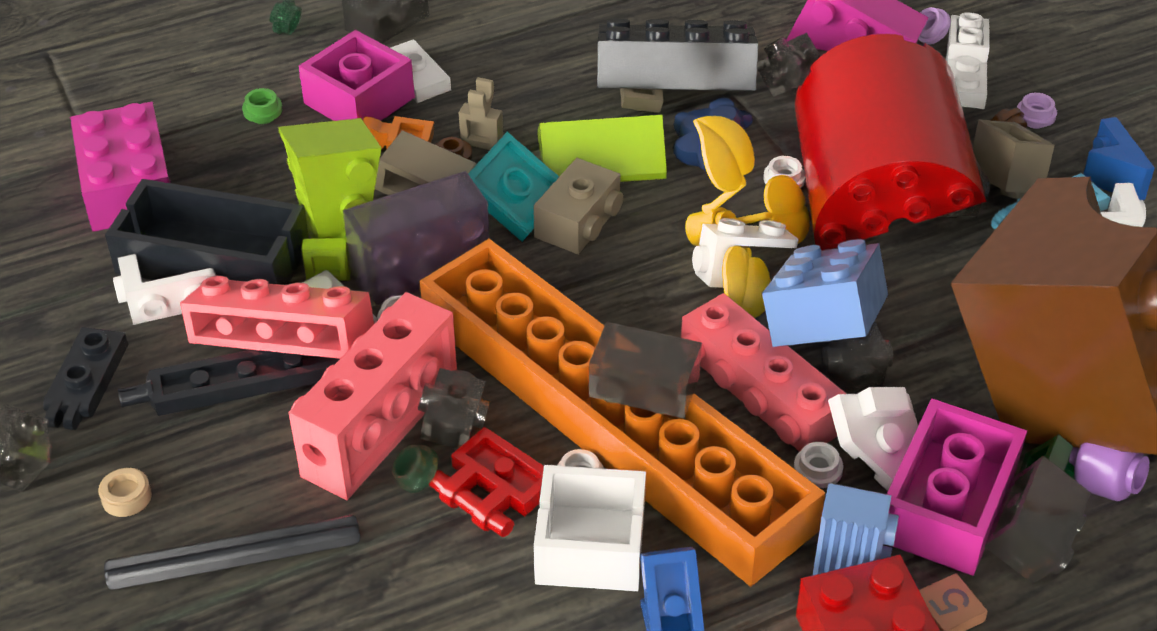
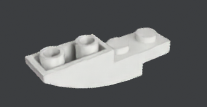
M962 13L960 16L951 15L946 61L953 72L962 107L985 109L987 98V59L990 48L989 19H984L976 13Z

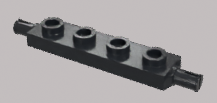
M247 350L149 370L145 384L118 388V395L122 408L150 402L157 415L161 416L316 384L322 378L326 369L331 365H335L340 359Z

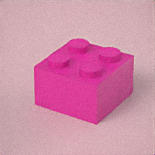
M357 30L349 33L299 65L304 104L333 121L356 118L363 120L364 116L381 121L415 98L412 60Z

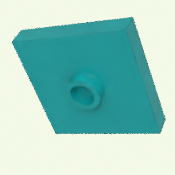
M506 132L466 175L458 187L523 242L534 229L535 203L559 176L511 134Z

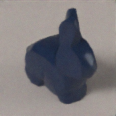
M719 98L710 102L709 108L693 110L688 113L683 111L675 116L673 126L679 138L674 143L673 152L679 161L687 165L699 166L706 171L702 157L700 136L693 120L705 116H722L733 120L744 130L752 124V115L745 110H738L733 101L728 98Z

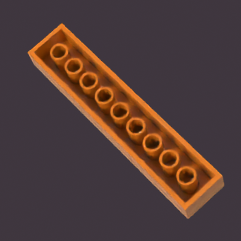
M487 239L420 280L421 299L453 312L455 346L581 449L594 453L606 469L646 471L645 501L750 587L819 532L826 492L491 239Z

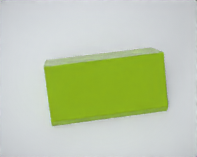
M662 115L540 123L537 129L541 161L559 177L576 158L620 173V182L667 178Z

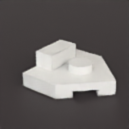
M869 387L858 394H838L829 399L828 402L840 447L853 459L860 457L876 473L874 478L888 491L918 428L909 394L906 393L905 387Z

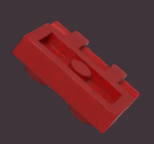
M483 427L451 454L452 467L457 472L450 477L443 471L437 470L431 475L428 485L439 493V498L442 502L453 509L460 507L472 516V522L484 531L492 530L504 538L512 531L514 521L503 514V512L511 507L525 517L540 504L544 466L488 428ZM478 484L490 494L485 499H482L470 490Z

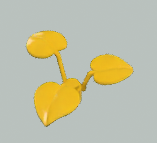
M705 116L693 120L700 136L702 157L707 174L713 185L717 189L724 191V193L713 202L702 205V211L688 216L685 229L689 241L693 245L699 246L703 223L718 224L719 219L729 218L742 221L745 224L763 220L780 222L786 225L785 229L798 238V244L802 242L809 231L810 216L805 206L806 201L802 190L796 181L787 175L774 176L768 180L764 189V203L768 212L736 218L732 211L720 207L746 186L744 175L750 173L754 168L753 147L745 130L733 120L722 116ZM729 247L724 255L722 265L724 294L752 317L756 318L765 311L762 292L771 282L769 271L762 259L751 257L752 251L750 247Z

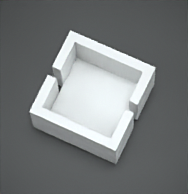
M544 465L540 509H538L534 539L535 584L638 591L645 510L646 471Z

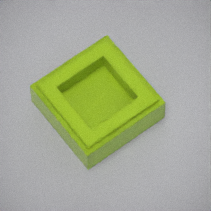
M347 238L303 239L302 255L306 280L325 270L329 271L338 281L350 280L351 264Z

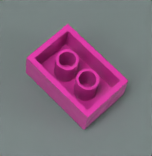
M153 102L132 103L120 108L89 111L82 115L70 117L81 192L92 232L109 229L121 209L127 210L126 202L141 179L170 183Z
M931 398L887 492L888 495H892L889 513L899 515L893 547L974 576L1017 470L1027 430Z

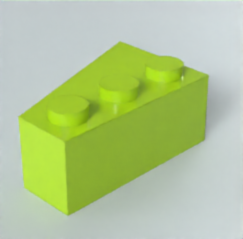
M361 118L278 127L281 139L285 144L288 166L293 174L296 185L295 192L299 205H304L310 237L312 239L347 238L349 256L364 254L381 154V146Z

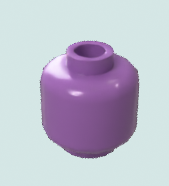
M1083 443L1080 448L1073 447L1069 457V463L1074 466L1076 484L1086 492L1113 501H1121L1131 494H1138L1143 488L1149 472V458L1144 456L1143 453L1121 452L1091 443Z

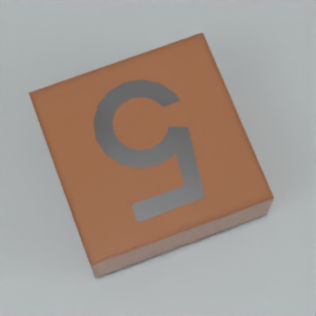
M957 573L919 590L940 631H966L985 622L987 609Z

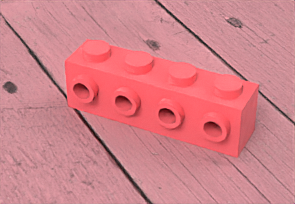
M213 276L202 281L196 290L180 302L188 341L193 344L341 359L351 349L354 341L360 335H364L374 325L369 292L350 291L348 287L344 286L326 289L309 287L305 283L280 285L268 284V281L263 279L245 282L229 280L225 276Z
M723 293L682 317L680 349L684 355L707 371L721 388L729 390L744 403L746 409L752 415L759 416L773 428L783 442L791 444L800 452L809 443H828L837 437L828 400L838 394L846 393L788 345L773 347L770 331L726 294Z

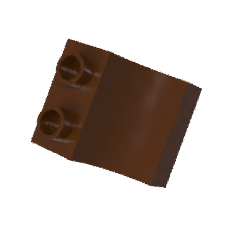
M1090 177L1038 178L951 282L1000 422L1027 430L1024 443L1043 444L1059 434L1073 447L1080 448L1083 443H1091L1121 452L1157 455V228L1121 224L1103 217Z

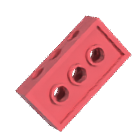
M405 292L392 306L387 307L383 311L379 320L364 335H360L354 341L351 349L335 365H331L326 369L322 378L306 395L299 397L288 413L301 478L345 500H348L458 378L453 312Z

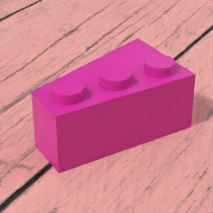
M807 0L786 41L829 51L851 39L872 34L903 35L904 40L916 43L929 17L898 0Z

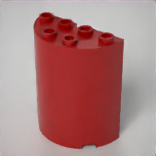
M872 34L854 38L837 45L824 53L811 65L810 74L805 79L803 85L798 87L795 111L815 245L820 246L821 251L837 248L842 242L857 239L863 240L889 232L888 227L890 223L899 218H906L915 224L987 202L955 78L946 59L937 50L926 43L921 46L917 43L906 41L903 35Z

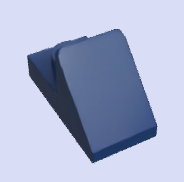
M1117 117L1101 119L1097 137L1093 140V149L1088 153L1083 175L1090 177L1091 182L1098 188L1112 193L1116 183H1133L1139 200H1145L1155 167Z
M693 547L640 553L645 596L640 601L646 631H704L696 550Z

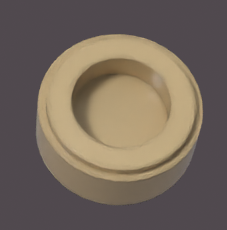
M121 468L112 471L103 478L98 489L105 511L118 517H127L139 513L149 504L152 496L147 476L135 468Z

